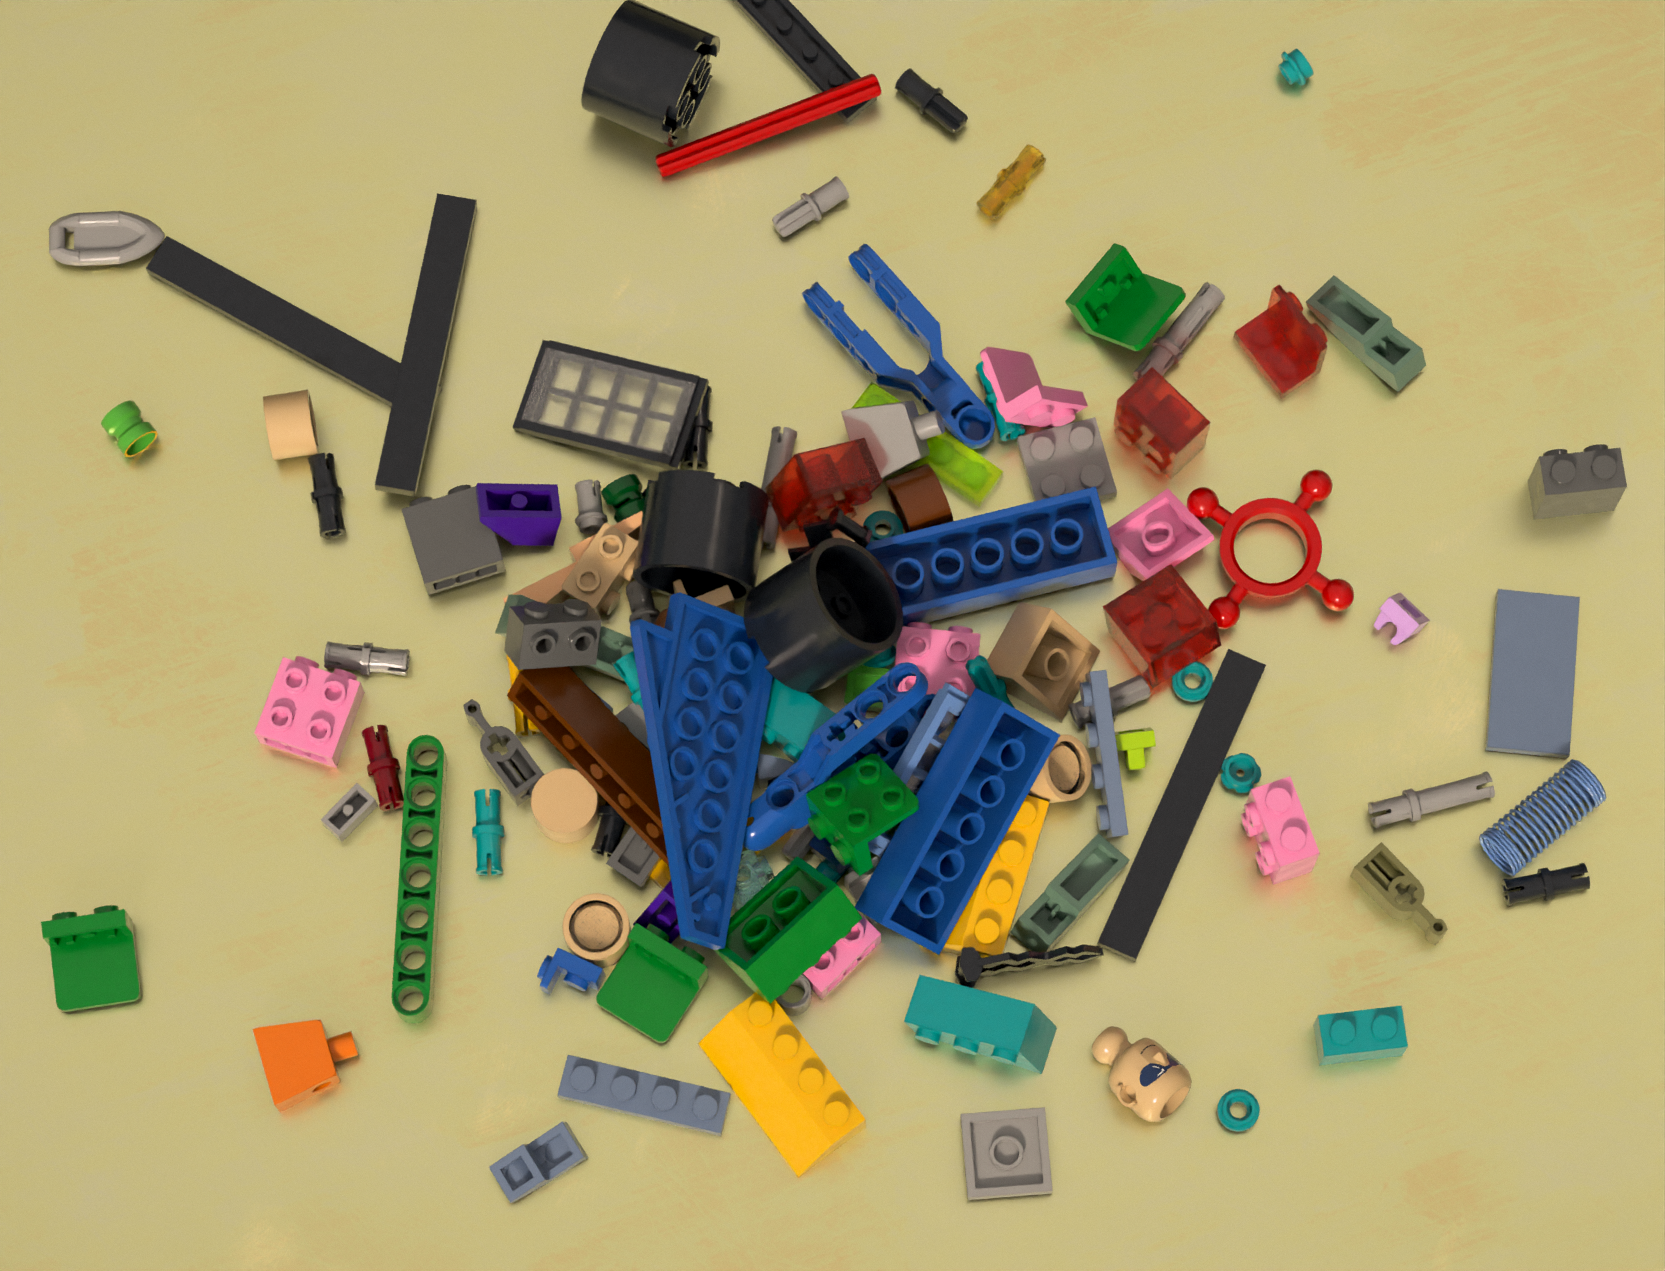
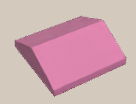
M1168 488L1108 528L1114 552L1132 575L1146 584H1150L1215 540L1213 534Z

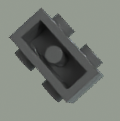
M568 599L564 603L557 604L532 601L524 606H510L504 651L518 670L596 665L602 620L588 602L578 599Z

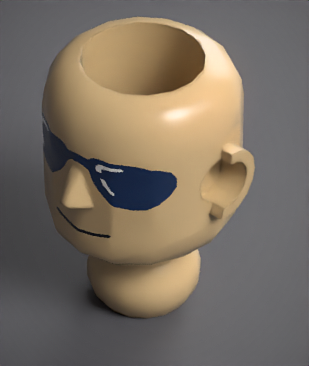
M1110 1026L1092 1044L1091 1049L1095 1059L1112 1067L1108 1080L1111 1090L1124 1106L1129 1107L1142 1119L1150 1122H1159L1166 1119L1181 1105L1188 1095L1192 1083L1189 1071L1155 1040L1142 1038L1131 1044L1124 1030L1119 1027Z

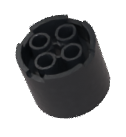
M626 0L618 8L607 25L591 60L582 91L581 103L583 109L666 146L674 147L678 141V137L675 134L679 128L689 129L713 77L710 75L712 64L709 63L711 55L715 57L720 51V38L636 0Z
M697 470L659 472L658 480H648L633 578L646 588L668 596L674 594L673 582L681 579L687 595L693 598L728 585L734 598V603L745 601L749 592L756 587L769 506L768 494L761 488L746 481L740 482L739 487L729 481L715 479V473Z
M830 538L819 543L754 587L749 592L745 601L744 624L748 639H756L760 650L769 663H767L765 668L769 673L793 690L812 693L818 689L828 687L893 646L902 631L903 610L893 580L875 556L853 541L844 538Z

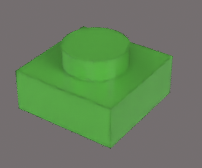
M861 665L850 672L847 678L844 707L890 669ZM874 703L867 710L881 712L883 703Z

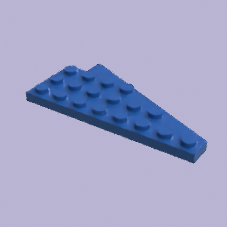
M679 592L670 595L664 628L638 619L631 622L630 631L680 937L710 949L718 950L725 948L773 675L765 668L769 662L760 650L756 639H748L744 617Z

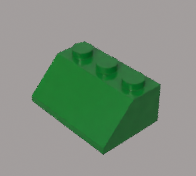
M797 856L730 918L725 948L714 951L753 991L771 1004L778 996L784 994L790 985L808 968L814 966L821 956L838 940L847 936L852 927L862 919V916L838 884Z

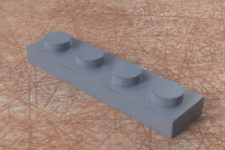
M1091 671L1085 674L1086 682H1080V695L1083 707L1089 706L1091 723L1085 724L1086 740L1089 748L1095 747L1097 764H1091V778L1094 789H1100L1102 805L1096 806L1099 830H1106L1107 838L1128 835L1107 671Z
M568 1055L558 1091V1098L721 1136L731 1093Z

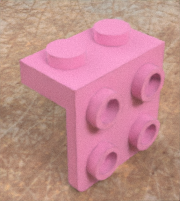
M986 347L980 352L984 363L983 372L991 382L997 398V409L1004 417L1005 422L1053 428L1072 422L1076 418V413L1088 407L1083 392L1043 386L1033 359L1029 354L994 347Z

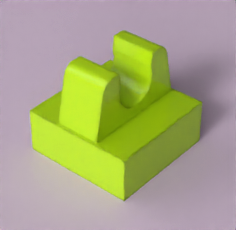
M1148 727L1116 731L1117 751H1124L1126 768L1128 770L1145 768L1144 748L1156 747L1154 730Z

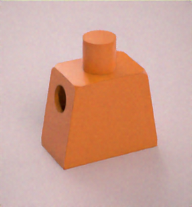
M309 1020L253 1029L272 1099L279 1112L338 1084L340 1077L335 1062L359 1055L352 1031L328 1038L325 1026L321 1020Z

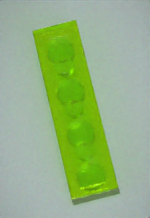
M871 381L852 408L901 401ZM947 432L927 438L930 455L915 462V464L921 466L928 463L940 481L980 507L1003 477V471Z

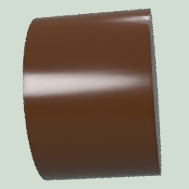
M928 463L885 481L890 502L896 516L902 523L905 533L953 522L952 512L946 495L936 474Z

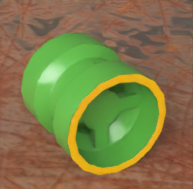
M131 400L117 405L105 415L101 422L108 435L117 438V446L125 457H132L141 453L154 442L158 435L150 422L142 420L141 410Z

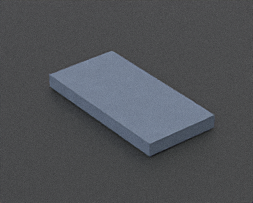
M1503 589L1497 590L1485 750L1558 758L1569 757L1580 597Z

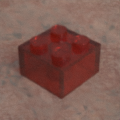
M1151 367L1117 399L1113 425L1116 427L1114 429L1116 435L1123 443L1129 447L1135 445L1145 455L1143 457L1144 461L1155 473L1161 474L1163 472L1171 480L1205 448L1211 422Z
M865 438L794 454L766 486L765 490L782 531L785 532L798 528L800 532H804V524L828 519L830 512L836 506L841 508L844 515L852 519L857 515L856 510L862 504L872 499L871 494L883 480Z
M1172 564L1103 606L1109 633L1152 688L1221 646L1216 619Z

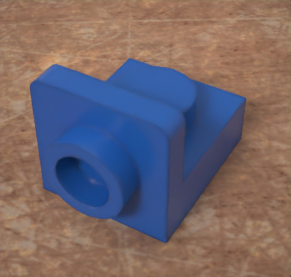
M557 948L553 957L550 955L546 956L537 975V978L541 979V990L549 995L552 993L561 973L566 975L563 980L564 982L585 992L588 986L599 991L606 977L603 968L560 948Z

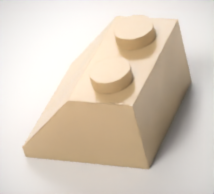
M1019 602L987 661L996 678L1002 679L1005 682L1006 693L1058 720H1063L1069 709L1068 704L1073 702L1080 689V682H1084L1085 674L1090 671L1100 650L1052 608Z

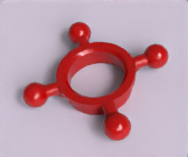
M1315 469L1304 474L1300 481L1301 494L1294 503L1278 498H1261L1242 505L1233 514L1219 505L1217 494L1210 488L1200 487L1189 494L1187 508L1197 519L1205 520L1211 518L1224 527L1219 543L1220 559L1225 572L1234 582V586L1226 597H1218L1210 603L1207 614L1213 626L1219 629L1233 627L1240 618L1239 605L1247 594L1263 599H1275L1293 594L1305 585H1309L1321 593L1323 603L1330 610L1343 611L1352 604L1354 590L1349 582L1343 579L1330 580L1317 571L1322 555V541L1315 522L1307 512L1314 502L1325 500L1332 492V480L1326 472ZM1260 519H1276L1293 527L1300 535L1305 547V562L1298 573L1290 579L1278 583H1264L1248 576L1240 568L1234 554V541L1238 533L1246 525Z

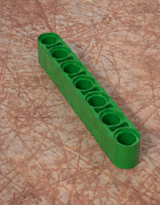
M421 735L413 739L408 746L406 756L392 1004L399 1017L411 1024L421 1023L429 1017L432 1012L434 998L448 763L441 742L430 735ZM433 750L438 753V757L431 765H420L416 761L421 752ZM422 790H430L436 793L433 802L426 806L414 803L415 796ZM420 830H427L433 833L431 842L425 846H415L411 842L415 833ZM424 870L431 874L429 882L423 887H414L409 884L410 877L416 871ZM415 911H423L428 914L427 922L420 928L409 927L406 923L409 915ZM418 951L426 955L424 964L418 969H409L404 966V961L408 954ZM409 993H420L423 996V1002L419 1008L411 1011L402 1008V1000Z

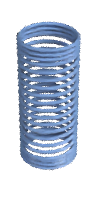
M1571 759L1563 768L1559 769V773L1555 772L1553 777L1548 778V782H1543L1542 786H1538L1536 791H1532L1531 796L1527 795L1525 800H1521L1520 805L1516 804L1514 809H1510L1509 814H1504L1503 818H1499L1498 823H1493L1492 828L1488 827L1486 831L1480 834V844L1496 866L1506 874L1515 876L1516 873L1522 870V867L1526 866V862L1531 863L1532 858L1537 857V853L1542 854L1543 848L1547 849L1548 844H1553L1554 839L1558 840L1560 835L1565 834V830L1571 829V825L1575 826L1576 821H1581L1582 816L1586 817L1587 812L1593 811V807L1597 808L1606 800V792L1589 768L1580 761ZM1564 779L1569 782L1575 792L1565 783ZM1559 784L1565 788L1569 796L1560 788ZM1553 788L1559 792L1563 800L1554 792ZM1548 793L1553 796L1557 804L1550 799ZM1542 797L1548 801L1552 809L1544 803ZM1582 800L1588 804L1589 808L1584 805ZM1537 802L1542 805L1550 818L1539 808ZM1576 804L1583 809V812H1584V813H1582L1581 811H1579V809H1578V807L1576 806ZM1531 806L1538 812L1544 822L1533 812ZM1570 808L1577 813L1578 818L1572 813ZM1526 812L1533 817L1538 826L1527 816ZM1564 812H1565L1569 817H1571L1572 822H1571L1570 820H1568V818L1566 817V815L1564 814ZM1558 816L1566 823L1567 827L1562 824ZM1521 817H1523L1527 821L1529 826L1543 840L1545 845H1543L1538 840V838L1532 832V830L1522 821ZM1551 819L1561 828V831L1556 828ZM1515 821L1521 825L1526 834L1537 844L1539 850L1536 847H1534L1533 843L1525 835V833L1516 825ZM1545 823L1555 832V835L1550 832ZM1510 826L1515 829L1520 838L1531 848L1533 854L1528 851L1523 842L1512 832ZM1539 827L1549 836L1550 840L1544 836ZM1504 830L1510 834L1519 848L1526 853L1528 859L1522 855L1517 846L1506 836Z

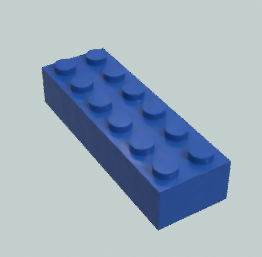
M1096 486L871 541L865 548L878 559L893 580L902 604L903 626L906 627L910 622L928 623L1114 577L1117 568V559Z
M975 688L916 795L920 805L918 811L904 819L899 825L855 905L856 910L939 955L1060 734L1007 703Z

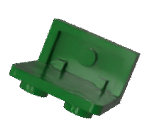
M1114 243L1067 298L1065 303L1086 333L1133 351H1139L1150 342L1156 332L1175 312L1185 299L1186 293L1180 286L1142 273L1127 249Z
M877 754L865 756L806 794L811 814L807 821L811 830L820 840L826 838L831 844L832 852L843 866L849 864L859 876L873 868L868 842L917 812L920 807L919 800Z
M107 905L95 908L93 910L94 914L77 916L76 912H61L52 915V920L41 922L43 939L50 946L56 1004L61 1011L69 1012L128 1003L140 998L141 990L133 923L125 909L119 910L118 906Z
M636 923L627 936L629 942L627 950L598 992L596 1000L601 1008L654 1041L664 1043L669 1039L708 979V968L703 964L705 958L695 950L687 946L680 950L668 943L670 937L661 929L652 924L644 928Z

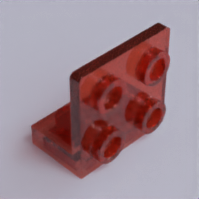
M1277 285L1271 291L1267 310L1236 330L1234 338L1282 399L1320 373L1327 351L1326 343L1328 340L1321 327L1315 322L1310 324L1303 315L1302 304L1296 295L1291 291L1286 293L1281 285Z

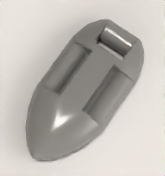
M124 211L79 212L60 217L50 225L48 229L49 254L58 262L72 266L123 264L153 251L161 244L165 235L161 228L151 220L137 214ZM65 233H74V250L65 248Z

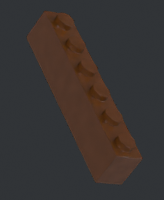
M570 666L523 669L520 671L507 695L509 699L669 866L650 751L605 706L599 696L584 684Z

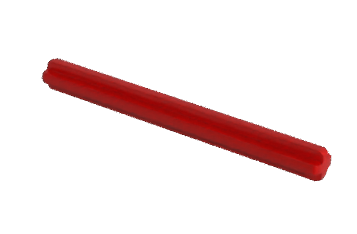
M875 74L866 75L658 154L655 157L660 174L663 177H667L878 97L881 94L879 81Z

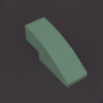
M1333 275L1306 301L1307 307L1332 334L1361 362L1397 392L1426 366L1423 349L1394 328L1392 319L1336 276Z
M1098 833L1048 884L1041 896L1018 918L1010 933L1031 951H1051L1094 904L1130 860Z

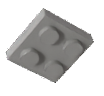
M1095 417L1017 437V445L1034 501L1095 486L1100 501L1116 497L1117 489Z
M1045 1107L961 1114L968 1200L1052 1194Z

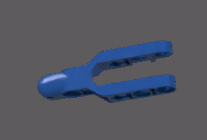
M867 244L861 245L859 250L854 251L848 256V260L862 280L929 353L928 365L920 374L916 375L912 370L899 367L865 329L861 331L844 312V305L840 300L835 302L818 282L812 284L810 289L802 292L805 302L813 313L879 386L912 393L928 412L938 410L942 416L944 426L959 443L967 448H982L993 439L995 422L991 411L943 357L939 322Z
M909 662L896 665L811 734L799 760L776 778L767 787L766 791L750 804L748 818L754 817V821L750 826H746L743 842L745 848L751 851L764 850L789 830L800 829L808 824L807 819L811 817L806 794L865 756L877 754L892 771L894 770L920 724L924 712L929 708L936 695H926L928 680L916 665ZM916 676V682L911 689L904 692L898 691V686L904 678ZM877 702L883 703V709L879 715L874 718H866V711L872 704ZM947 711L935 735H939L949 726L953 718L951 712ZM855 720H858L862 724L860 728H858L855 725ZM901 731H908L907 740L902 745L891 747V740L895 734ZM844 732L846 735L845 739L839 741L837 736ZM883 748L887 755L883 757L878 750Z

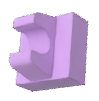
M1400 592L1390 596L1379 608L1381 612L1374 623V627L1380 630L1388 622L1395 624L1397 633L1390 642L1393 645H1397L1420 632L1430 620Z

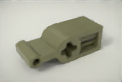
M1382 842L1354 867L1350 876L1390 917L1401 921L1411 918L1425 932L1426 940L1434 945L1444 937L1448 930L1446 923L1442 919H1436L1422 905L1425 895L1422 884ZM1406 892L1412 896L1409 902L1404 901L1401 904L1395 900L1398 894L1403 895Z

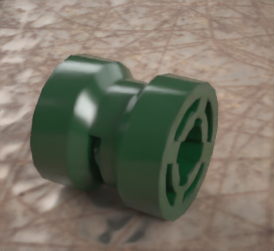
M636 474L620 477L601 491L606 504L612 506L615 511L614 519L616 523L640 511L643 513L645 502L641 492L643 486Z

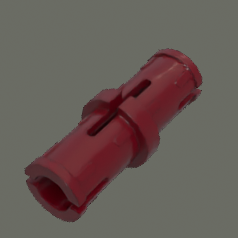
M377 725L378 732L375 734L374 726H370L361 733L370 761L367 771L369 777L374 778L380 810L390 811L389 804H393L394 810L401 808L404 804V797L397 773L400 770L399 760L393 757L388 728L386 725Z

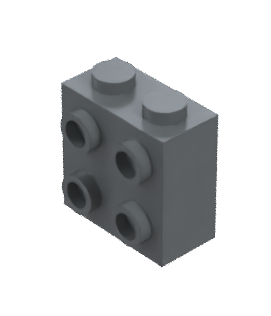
M1597 444L1586 447L1583 450L1584 452L1568 453L1566 449H1554L1543 453V456H1539L1528 479L1534 520L1614 511L1627 487L1621 448L1608 449V445Z
M460 485L449 490L448 495L436 499L421 497L411 501L409 507L401 509L428 595L506 571L495 532L479 520L476 486Z

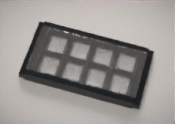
M543 340L516 415L513 429L523 434L670 470H680L709 381L694 374L552 340Z

